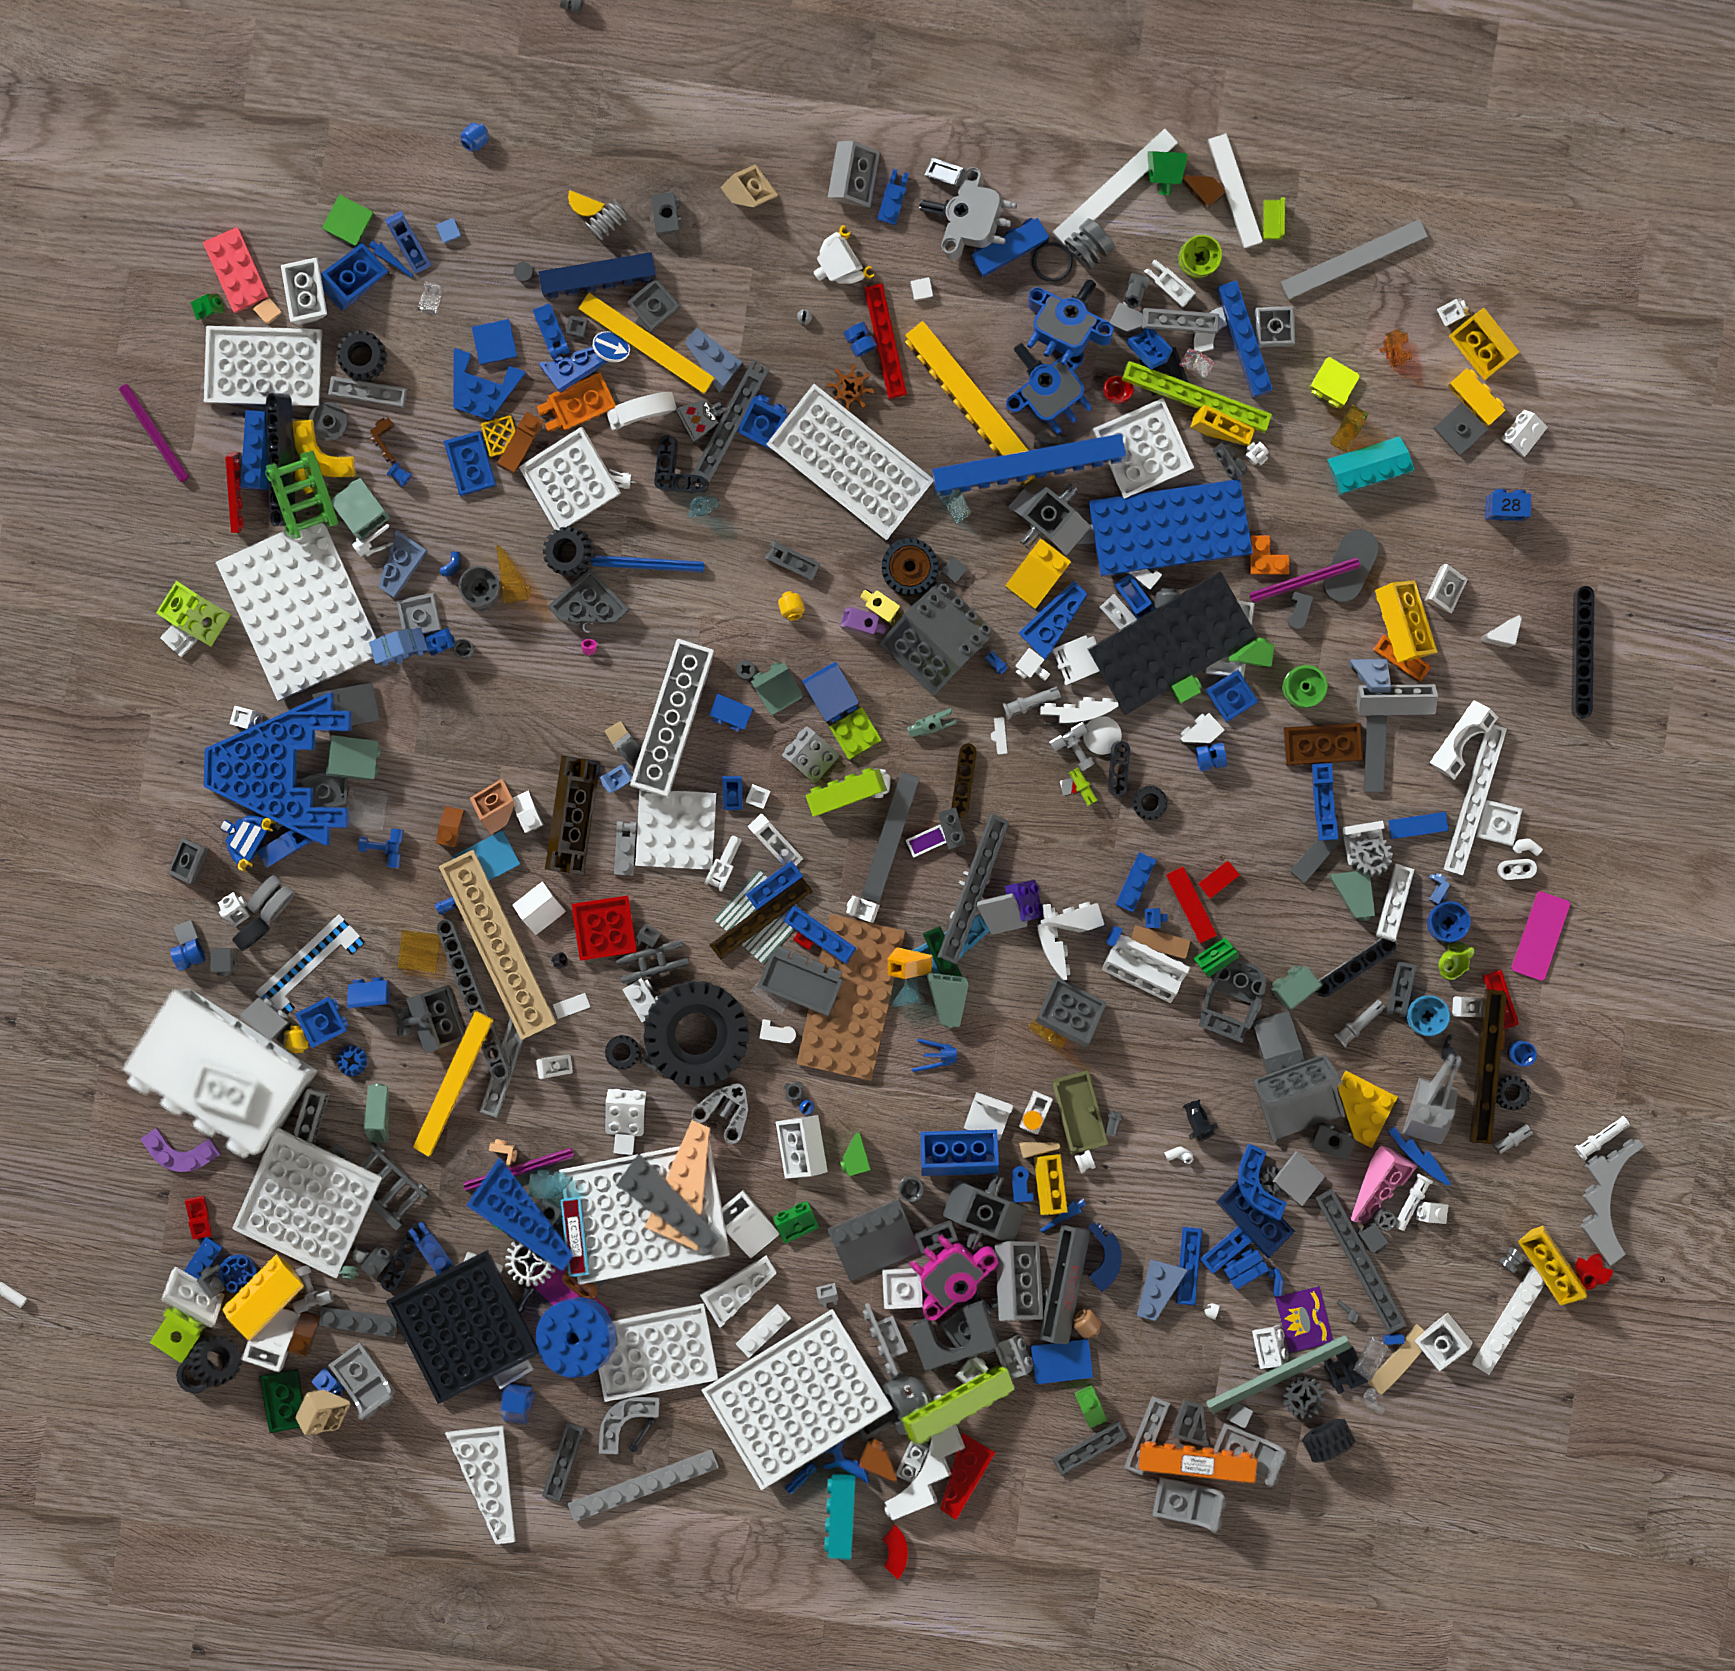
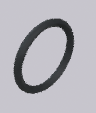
M1047 242L1035 251L1032 263L1034 271L1041 279L1057 282L1064 279L1070 273L1073 259L1068 248L1063 244ZM1058 246L1066 252L1069 265L1063 275L1057 278H1049L1038 270L1037 256L1045 247Z

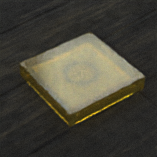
M402 930L397 968L436 973L440 946L439 935Z

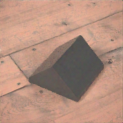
M181 838L168 874L186 883L196 884L210 848Z

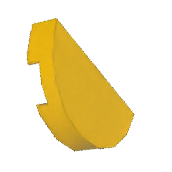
M569 190V205L580 216L590 217L596 215L605 207L604 203Z

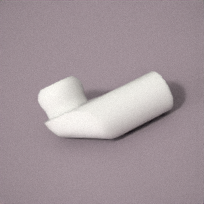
M1520 839L1513 846V850L1516 853L1530 850L1536 856L1543 850L1531 839Z
M1181 1146L1164 1152L1167 1161L1178 1158L1186 1164L1193 1162L1192 1152Z

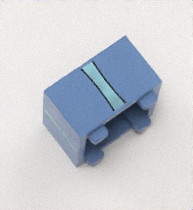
M422 628L395 631L369 642L375 664L381 663L382 666H386L388 662L394 661L397 664L403 663L402 659L415 654L421 656L423 651L428 650Z

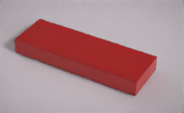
M1502 970L1482 975L1486 989L1504 991L1506 993L1503 1030L1519 1025Z

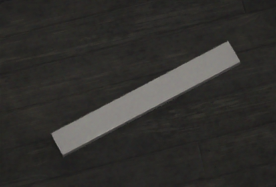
M1419 219L1280 282L1287 299L1290 300L1423 240L1428 236Z

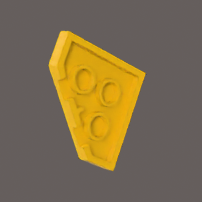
M1345 1070L1341 1078L1342 1084L1337 1086V1090L1353 1134V1139L1372 1148L1398 1097Z

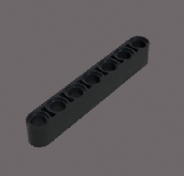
M270 393L266 398L268 465L276 464V467L280 468L294 463L292 399L289 394ZM294 471L280 476L283 487L295 483ZM269 481L270 522L273 526H286L272 483ZM295 491L286 494L289 504H295ZM293 512L296 521V512Z
M1582 586L1576 589L1573 594L1571 711L1577 719L1587 718L1593 711L1594 591L1590 586ZM1581 590L1587 592L1588 598L1586 600L1581 599ZM1581 609L1587 612L1588 616L1586 619L1580 617ZM1581 628L1587 631L1586 638H1582L1579 635ZM1581 647L1585 648L1587 651V656L1585 658L1581 657L1579 654V649ZM1580 667L1586 669L1587 674L1585 677L1579 674ZM1580 686L1586 688L1585 696L1579 694L1578 689ZM1580 705H1583L1586 708V713L1584 715H1581L1578 712V707Z

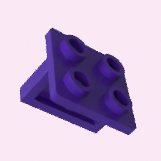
M1036 880L1005 886L1006 894L1013 893L1018 903L1022 922L1043 917V906L1040 902L1039 887L1036 884Z

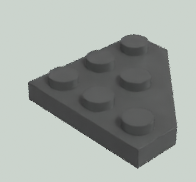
M591 568L548 605L550 611L561 622L615 624L629 612V609Z

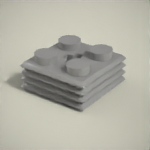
M1293 306L1260 307L1255 309V337L1259 348L1294 346L1295 323ZM1273 323H1276V326H1279V328L1276 331H1273V329L1270 328V326H1272Z

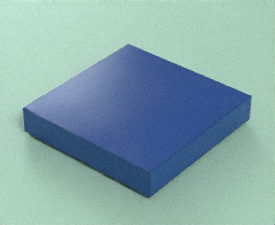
M509 319L472 327L480 365L517 357Z
M1239 670L1234 671L1206 689L1225 722H1228L1259 702Z

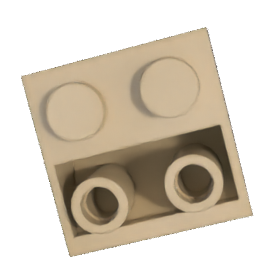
M326 1390L309 1392L306 1394L295 1418L304 1435L335 1431L339 1429L350 1406V1402Z

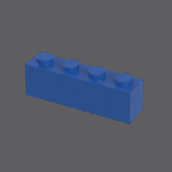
M1029 218L1022 223V227L1018 229L1014 227L1006 232L1007 235L1002 237L1006 239L1005 244L991 243L987 247L976 248L972 251L971 260L981 278L1049 240V236L1039 218L1034 220Z

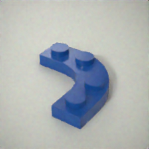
M1248 1144L1238 1169L1240 1191L1252 1208L1276 1221H1280L1287 1203L1267 1193L1259 1181V1171L1266 1151Z

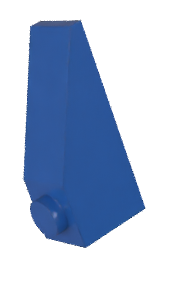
M402 210L386 218V224L414 274L431 266Z

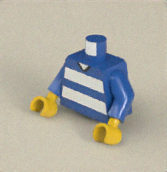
M260 815L245 816L243 819L238 818L235 824L228 820L223 822L220 830L229 834L225 840L228 844L227 850L241 871L247 873L245 870L246 866H253L249 861H253L268 833L273 831V829H270V824L276 823L275 821Z

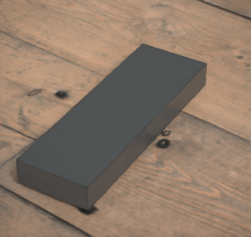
M1338 837V840L1319 841L1317 838L1289 871L1305 883L1342 839Z

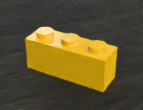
M1466 368L1447 387L1488 427L1506 411L1503 408L1504 404L1499 398L1495 399L1492 396L1491 389L1486 384L1482 385L1478 380V375L1472 369Z
M1060 1154L1034 1157L1040 1214L1050 1215L1067 1212Z

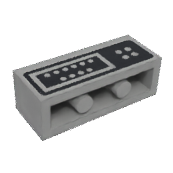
M314 1088L306 1090L293 1136L315 1146L330 1093Z

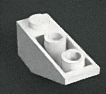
M1090 901L1079 904V909L1074 910V907L1064 909L1063 914L1058 915V912L1046 915L1047 919L1041 920L1042 925L1079 933L1104 925L1098 903L1090 905Z

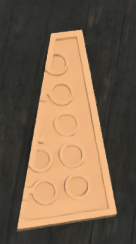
M692 1120L666 1181L701 1217L711 1128ZM651 1212L645 1225L646 1228L692 1249L699 1250L697 1244Z

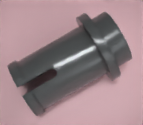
M1111 1111L1108 1114L1109 1121L1105 1133L1117 1136L1120 1121L1123 1120L1122 1113Z

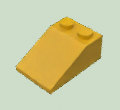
M1040 539L1005 587L1036 609L1070 565L1071 561Z

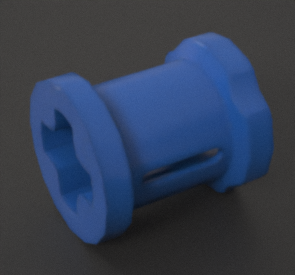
M396 462L389 469L387 476L394 478L400 483L399 486L403 487L408 483L412 474L410 472L407 473Z

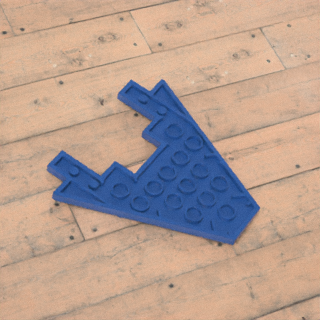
M327 693L205 748L204 787L323 845H330V827L348 828L349 808L313 807L314 788H296L297 750H315V731H351L352 712L334 711V693Z

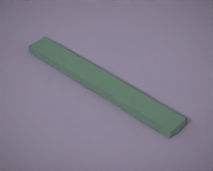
M1346 1335L1335 1339L1206 1402L1212 1414L1221 1411L1350 1349V1343Z

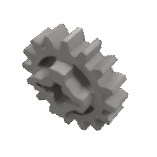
M1372 835L1369 836V839L1362 836L1361 841L1356 840V846H1352L1351 851L1353 853L1350 854V858L1354 860L1351 864L1358 866L1357 872L1363 870L1364 876L1367 872L1370 873V877H1373L1374 872L1379 876L1381 875V870L1386 872L1388 869L1387 865L1390 866L1392 862L1390 859L1393 853H1388L1391 846H1385L1386 840L1379 841L1380 836L1376 839H1373Z

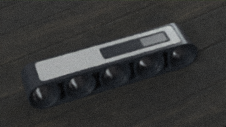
M1380 938L1320 978L1318 981L1327 985V992L1321 994L1316 989L1314 993L1320 997L1330 996L1391 955L1397 948L1396 942L1388 940L1391 943V948L1385 951L1382 948V944L1387 939ZM1369 951H1373L1375 954V959L1372 962H1369L1366 958ZM1353 962L1359 964V970L1355 973L1350 969V965ZM1338 972L1343 974V981L1341 983H1337L1334 980V976Z

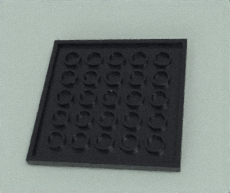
M489 1250L386 1301L438 1404L539 1354L537 1345Z

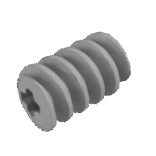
M615 199V206L611 203L608 204L609 211L602 208L603 215L596 213L597 220L590 218L591 225L585 222V225L596 238L603 240L602 233L610 235L608 228L614 231V223L621 226L620 218L627 221L624 209Z

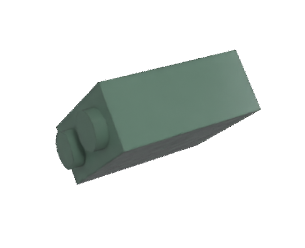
M361 478L351 482L346 489L336 493L331 499L336 511L359 540H362L390 519V516Z
M332 735L329 741L326 776L373 781L374 777L378 776L379 766L376 765V758L380 757L381 752L378 741Z

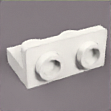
M642 978L624 988L623 992L640 1021L644 1022L649 1014V1008L652 1003L658 1000V996L654 997L651 990L653 988L648 979L644 981Z
M1280 1325L1252 1331L1260 1369L1278 1367L1288 1362L1289 1354L1284 1346L1285 1336Z

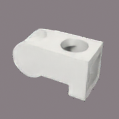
M1147 569L1128 573L1148 591L1152 589L1162 576L1157 570L1152 574Z
M763 1019L760 1039L783 1043L794 1041L796 1032L793 1027L785 1026L781 1028L770 1026L771 1020Z

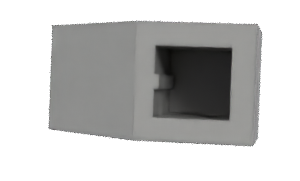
M1119 302L1110 320L1113 329L1123 334L1142 329L1143 310L1138 312L1133 308H1129L1125 302L1123 304Z

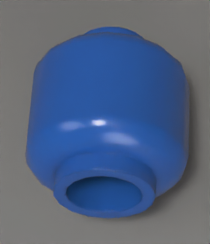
M470 123L460 134L462 146L468 151H479L489 140L488 130L481 123Z

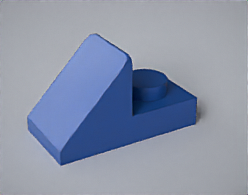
M722 776L723 810H743L742 776Z

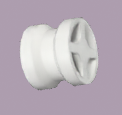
M1089 1150L1085 1151L1082 1155H1074L1081 1173H1084L1088 1168H1096Z

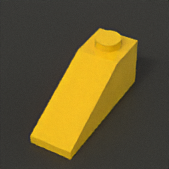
M1207 405L1195 411L1190 427L1206 436L1245 446L1250 445L1255 428Z

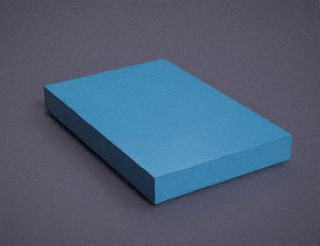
M503 830L452 856V859H455L471 850H475L489 881L521 864Z

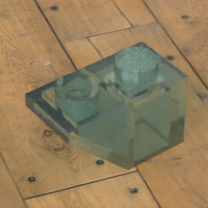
M538 1170L537 1174H530L529 1196L541 1199L556 1198L573 1180V1176H565V1172L549 1174L548 1170Z

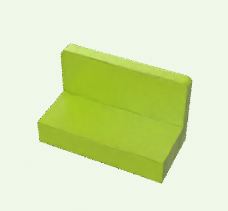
M1281 197L1280 200H1264L1263 240H1282L1285 236V197Z

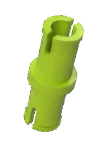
M1078 767L1074 771H1070L1068 774L1071 776L1077 787V792H1080L1087 806L1098 801L1090 788L1091 784L1089 781H1086L1080 768Z

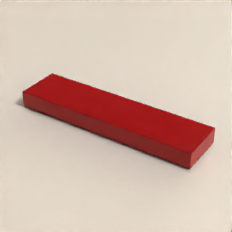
M1182 866L1166 874L1199 944L1216 936L1217 934L1184 867Z

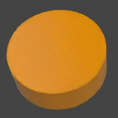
M1030 1110L1024 1114L1023 1124L1030 1130H1036L1042 1124V1116L1039 1112Z

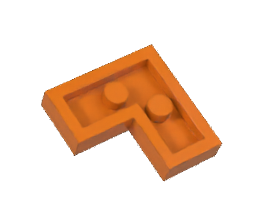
M1250 536L1253 552L1250 555V575H1288L1289 555H1270V536Z

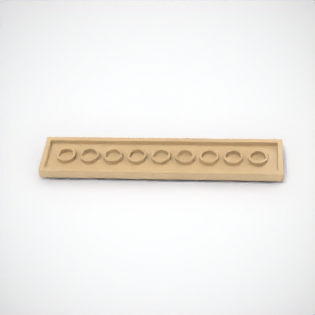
M471 850L440 865L439 869L520 1039L523 1040L556 1024L557 1022L475 850Z

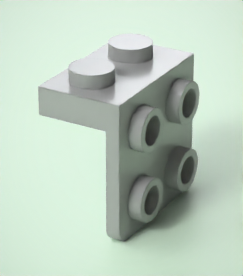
M806 726L798 733L797 738L785 748L782 756L812 782L816 783L836 761L839 754Z

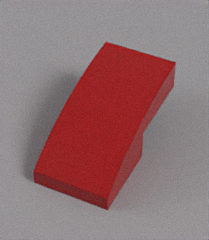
M205 1195L185 1199L184 1202L189 1217L188 1224L192 1239L212 1236Z

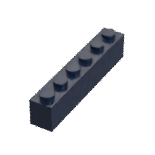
M652 252L538 271L542 295L547 297V299L558 298L561 294L573 296L577 295L579 291L591 293L595 292L596 288L602 287L605 290L615 288V285L620 284L632 286L634 282L638 281L650 283L653 279L657 278Z

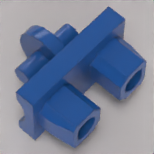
M449 628L426 637L425 642L428 650L423 651V653L430 652L431 656H434L454 647L455 639L450 633Z

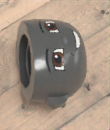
M898 1373V1376L894 1379L891 1376V1381L882 1386V1391L893 1407L889 1411L893 1425L901 1435H905L907 1432L902 1418L931 1403L930 1394L923 1382L911 1376H904L902 1373Z

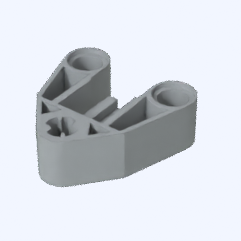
M734 1083L716 1089L692 1110L693 1120L703 1123L708 1119L712 1111L715 1110L723 1096L727 1098L717 1113L725 1119L728 1118L736 1104L740 1105L724 1132V1138L730 1144H735L741 1139L749 1111L747 1091L741 1083ZM740 1087L742 1089L741 1092H743L742 1096H734L733 1088L737 1089ZM703 1109L706 1112L705 1118H697L695 1115L696 1110ZM731 1129L738 1132V1138L735 1140L728 1138L727 1133Z

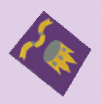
M1320 1286L1275 1297L1289 1353L1333 1341Z

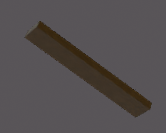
M801 877L712 942L710 947L718 958L722 960L813 891L803 877Z

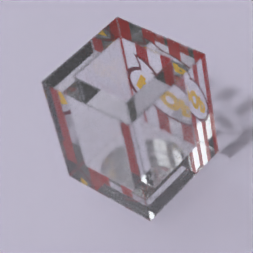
M1189 348L1180 366L1192 375L1206 379L1215 362L1201 351Z

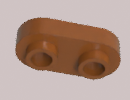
M568 1270L562 1276L563 1283L580 1297L592 1300L596 1297L597 1290L594 1284H578L577 1276L569 1277Z

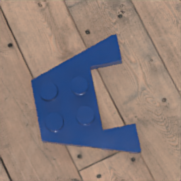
M454 348L453 408L491 421L510 393L516 388L519 381L523 379L526 372L509 366L504 382L501 385L466 373L472 354Z

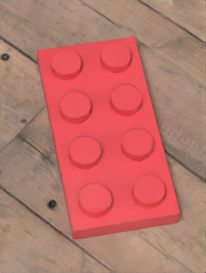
M238 227L203 242L234 313L270 298Z

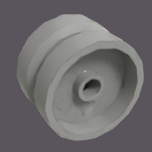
M275 875L269 877L259 887L247 904V908L253 913L261 911L260 918L267 924H270L286 908L295 895V891L289 886H284L280 889L282 881Z

